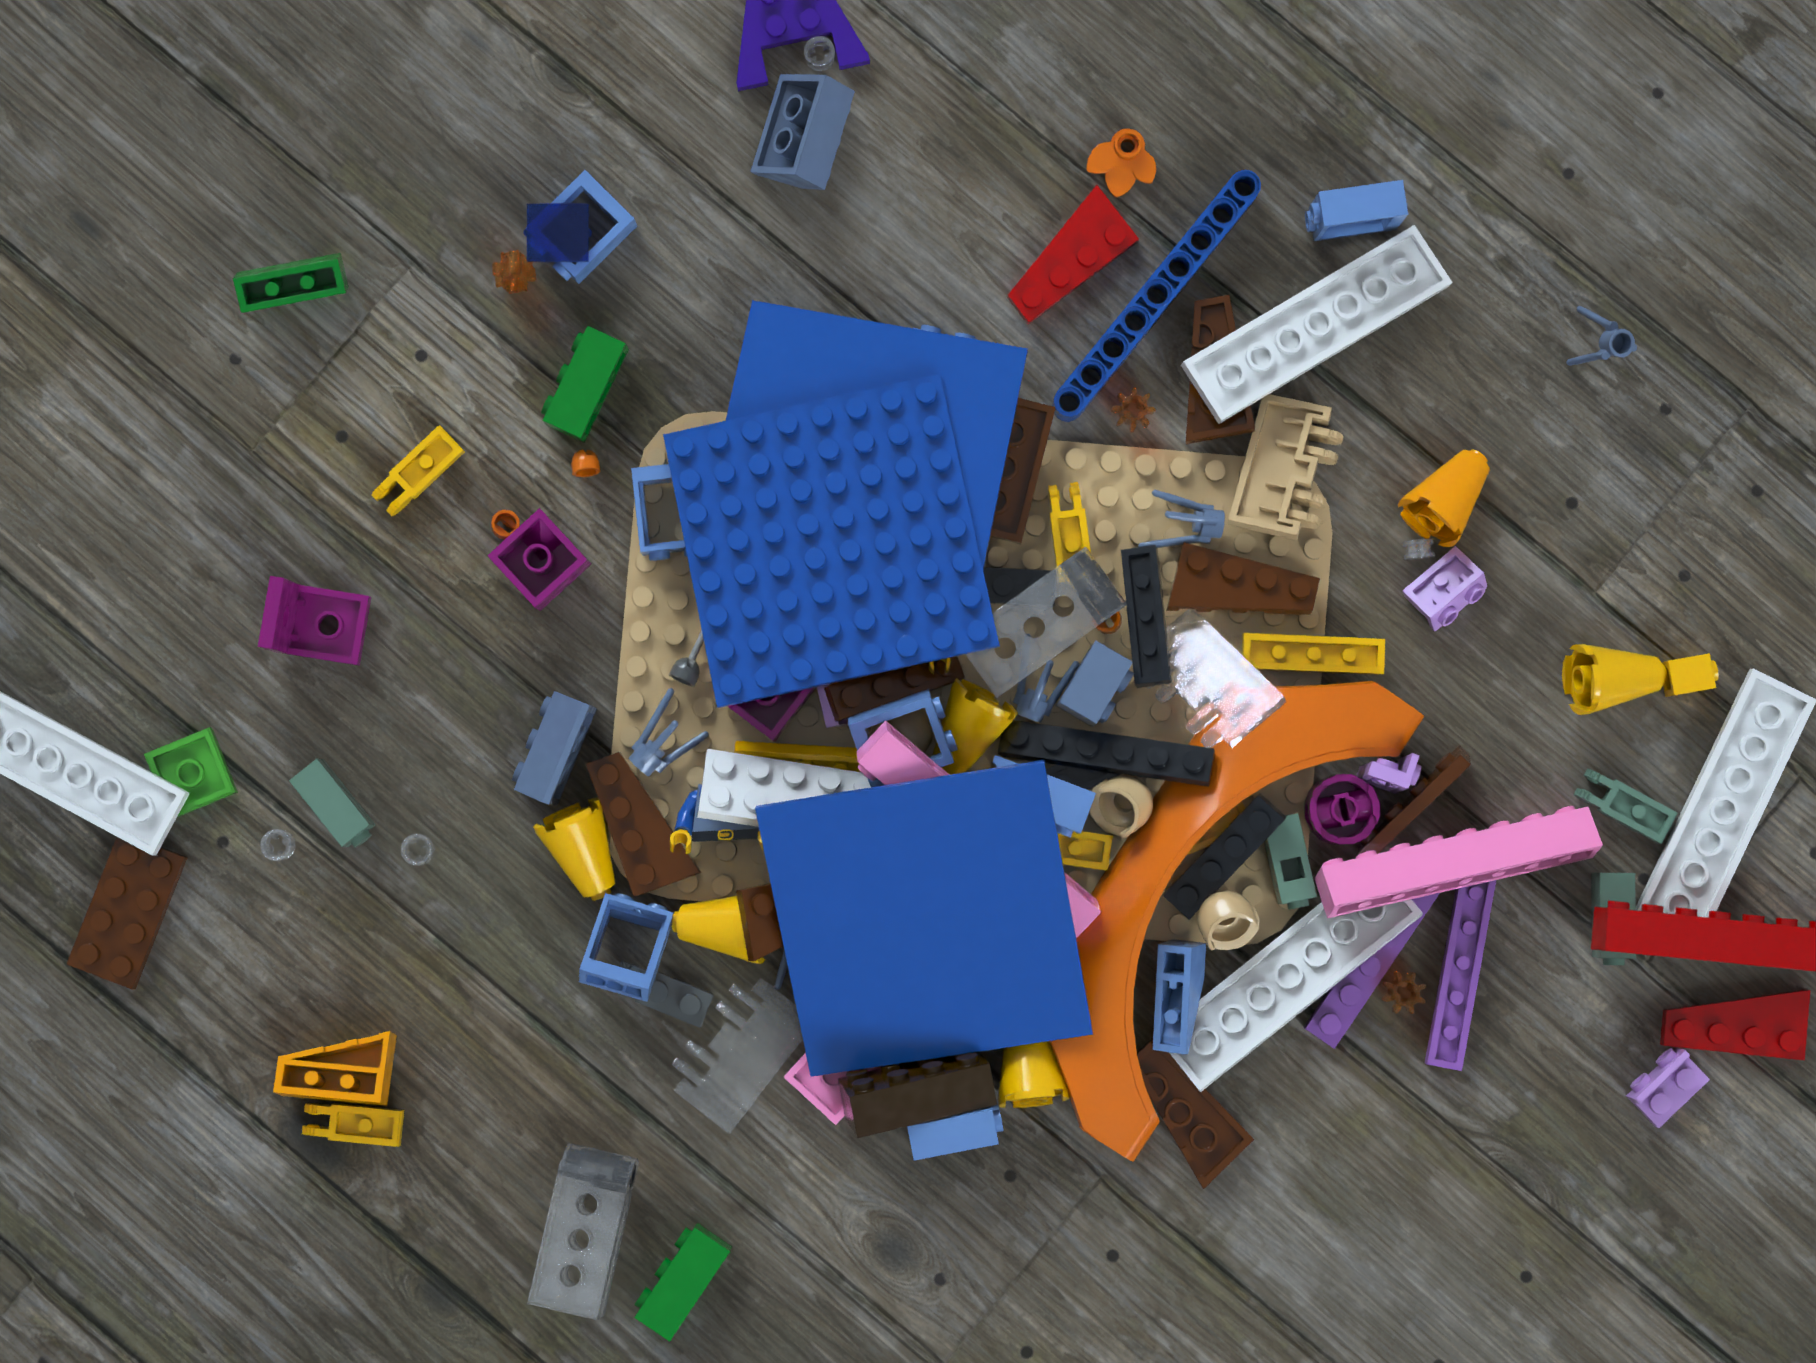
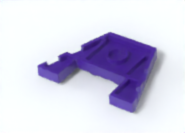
M746 0L736 82L738 91L769 85L762 56V50L832 36L839 70L870 64L869 55L836 0Z

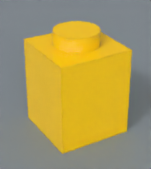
M1710 653L1661 662L1667 669V680L1663 684L1665 697L1716 688L1715 681H1718L1719 678L1716 662L1711 660Z

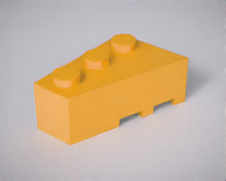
M387 1031L366 1038L352 1039L331 1046H322L278 1056L273 1093L288 1097L387 1106L397 1035Z

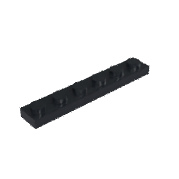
M1013 720L1001 734L998 754L1000 757L1027 761L1044 760L1048 764L1209 787L1215 749Z

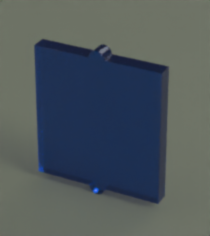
M527 204V229L523 231V234L527 237V262H589V237L593 234L591 229H589V204Z

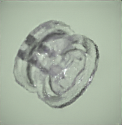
M816 36L807 41L804 47L806 64L815 71L829 69L835 61L833 43L824 36ZM823 46V51L829 50V53L824 55L823 61H817L816 56L813 58L810 56V54L815 53V47Z
M1417 539L1402 542V547H1405L1407 550L1406 554L1403 555V560L1434 558L1435 552L1431 551L1434 539Z
M282 829L268 831L264 834L260 843L263 855L273 861L286 860L291 857L296 846L292 834ZM278 835H281L283 837L282 843L286 846L284 852L277 851L278 855L272 853L274 847L270 845V840L272 838L278 839Z
M422 834L409 835L401 845L402 857L412 865H426L433 859L436 851L432 839ZM422 840L425 843L422 848H427L426 854L424 856L418 855L415 860L411 856L414 852L409 851L410 845L418 844Z

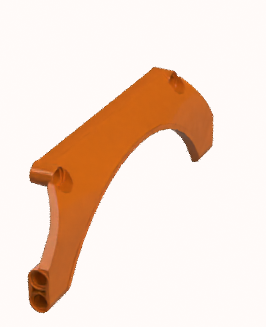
M1374 681L1311 686L1256 687L1255 690L1239 684H1232L1223 690L1221 696L1188 744L1215 749L1209 787L1164 781L1153 798V809L1150 818L1141 828L1128 836L1109 865L1108 871H1105L1091 893L1098 900L1101 913L1076 938L1093 1035L1049 1041V1044L1068 1089L1079 1128L1126 1159L1134 1162L1160 1123L1145 1087L1136 1052L1133 1025L1134 986L1138 959L1145 933L1158 900L1173 873L1195 843L1221 817L1242 800L1268 784L1294 772L1326 762L1355 757H1399L1424 718L1422 713ZM1241 694H1245L1246 703L1242 709L1237 710L1235 706L1236 699Z

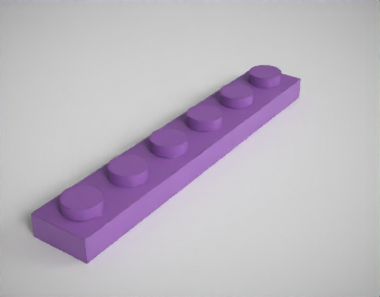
M1496 880L1456 889L1425 1057V1064L1462 1071Z
M1440 893L1412 899L1423 912V915L1328 990L1303 1028L1335 1049Z

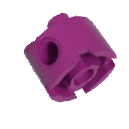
M1352 774L1331 775L1318 781L1308 791L1304 802V818L1310 831L1319 840L1333 845L1355 844L1366 839L1378 823L1380 817V801L1374 788L1363 779Z

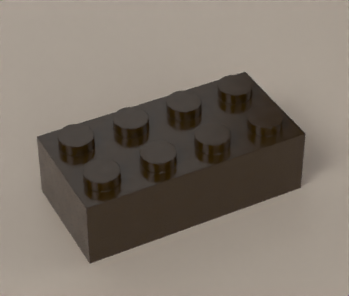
M980 1052L881 1066L880 1069L868 1072L867 1069L853 1070L847 1072L846 1077L838 1078L845 1119L857 1138L997 1105L990 1063Z

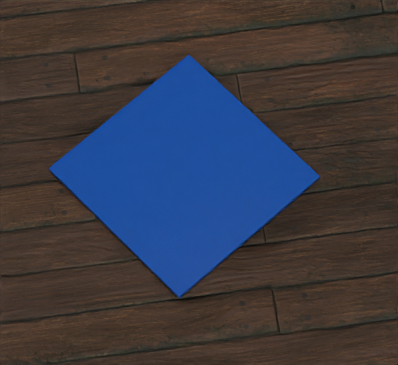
M752 300L726 421L940 373L982 567L984 569L1028 348Z
M940 373L663 434L717 708L1000 647Z
M1044 760L764 804L755 807L811 1077L1093 1035Z

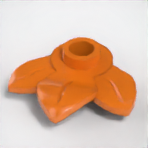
M1127 128L1115 133L1111 142L1100 143L1092 150L1087 161L1086 170L1088 173L1105 174L1108 190L1114 197L1118 198L1129 192L1136 179L1143 183L1152 184L1156 174V162L1145 151V142L1142 135L1134 129ZM1130 142L1134 149L1131 152H1124L1121 149V144Z

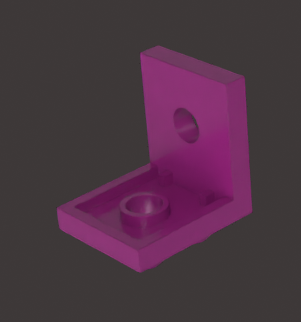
M270 576L258 647L276 653L360 666L372 597L299 585L282 577ZM327 616H335L339 622L338 630L332 635H325L321 630V622Z

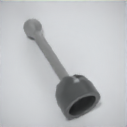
M702 630L689 657L677 660L669 673V676L691 687H695L700 674V669L695 659L704 642Z

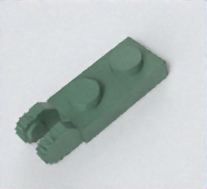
M1587 768L1584 774L1587 780L1607 788L1603 799L1596 797L1588 790L1577 788L1573 795L1585 803L1596 807V811L1653 842L1662 844L1678 813L1617 779L1611 780Z

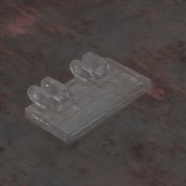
M1188 609L1166 627L1171 673L1174 671L1175 674L1172 676V683L1161 685L1156 691L1155 697L1161 703H1164L1178 694L1195 712L1205 703L1209 702L1186 725V728L1192 734H1196L1218 716L1221 718L1203 735L1201 743L1205 748L1213 747L1222 739L1233 748L1286 703L1284 695L1195 609Z
M760 978L752 988L753 992L764 999L762 1003L758 1002L736 984H733L729 989L735 998L743 1001L755 1011L748 1021L736 1013L727 1003L720 1001L715 1007L741 1028L739 1031L726 1022L708 1045L709 1048L720 1055L718 1060L692 1040L686 1045V1048L692 1055L698 1057L711 1067L705 1077L691 1068L683 1059L676 1058L672 1063L677 1070L698 1085L695 1087L683 1078L674 1091L729 1134L803 1039L796 1004L763 978Z

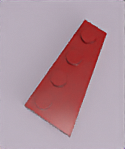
M1098 185L1093 188L1008 294L1007 298L1028 325L1139 241L1137 235Z
M1804 989L1788 993H1776L1760 997L1664 1009L1660 1045L1805 1061L1811 990Z

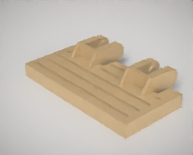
M1268 394L1261 399L1255 421V432H1252L1229 514L1228 525L1293 540L1298 539L1301 527L1312 529L1320 527L1321 518L1319 516L1293 510L1291 506L1293 503L1322 509L1326 505L1327 500L1324 496L1295 489V486L1311 490L1318 463L1326 465H1336L1338 454L1336 452L1308 445L1309 440L1335 446L1341 445L1344 438L1343 434L1312 425V423L1328 426L1332 407Z

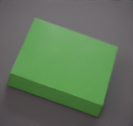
M211 727L144 754L152 773L190 793L177 817L238 793Z

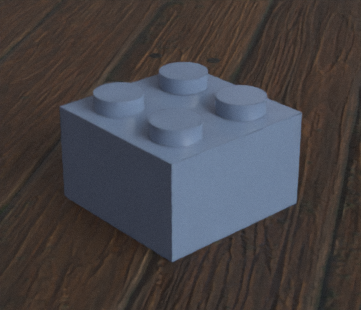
M1095 640L1056 706L1091 727L1095 726L1098 721L1103 724L1116 706V703L1111 701L1115 692L1121 693L1124 691L1134 675L1129 670L1133 662Z

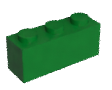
M341 253L237 272L233 277L241 313L344 294L349 287Z
M587 326L584 334L581 332L577 334L571 351L574 352L569 365L564 364L560 369L556 379V383L560 385L554 396L549 395L541 411V414L545 415L542 421L548 427L585 443L629 351L626 343Z
M698 1223L692 1231L687 1227L684 1229L674 1244L679 1248V1251L673 1260L667 1257L663 1260L654 1274L659 1278V1281L653 1290L645 1287L634 1304L639 1308L634 1318L669 1342L732 1249L731 1245Z

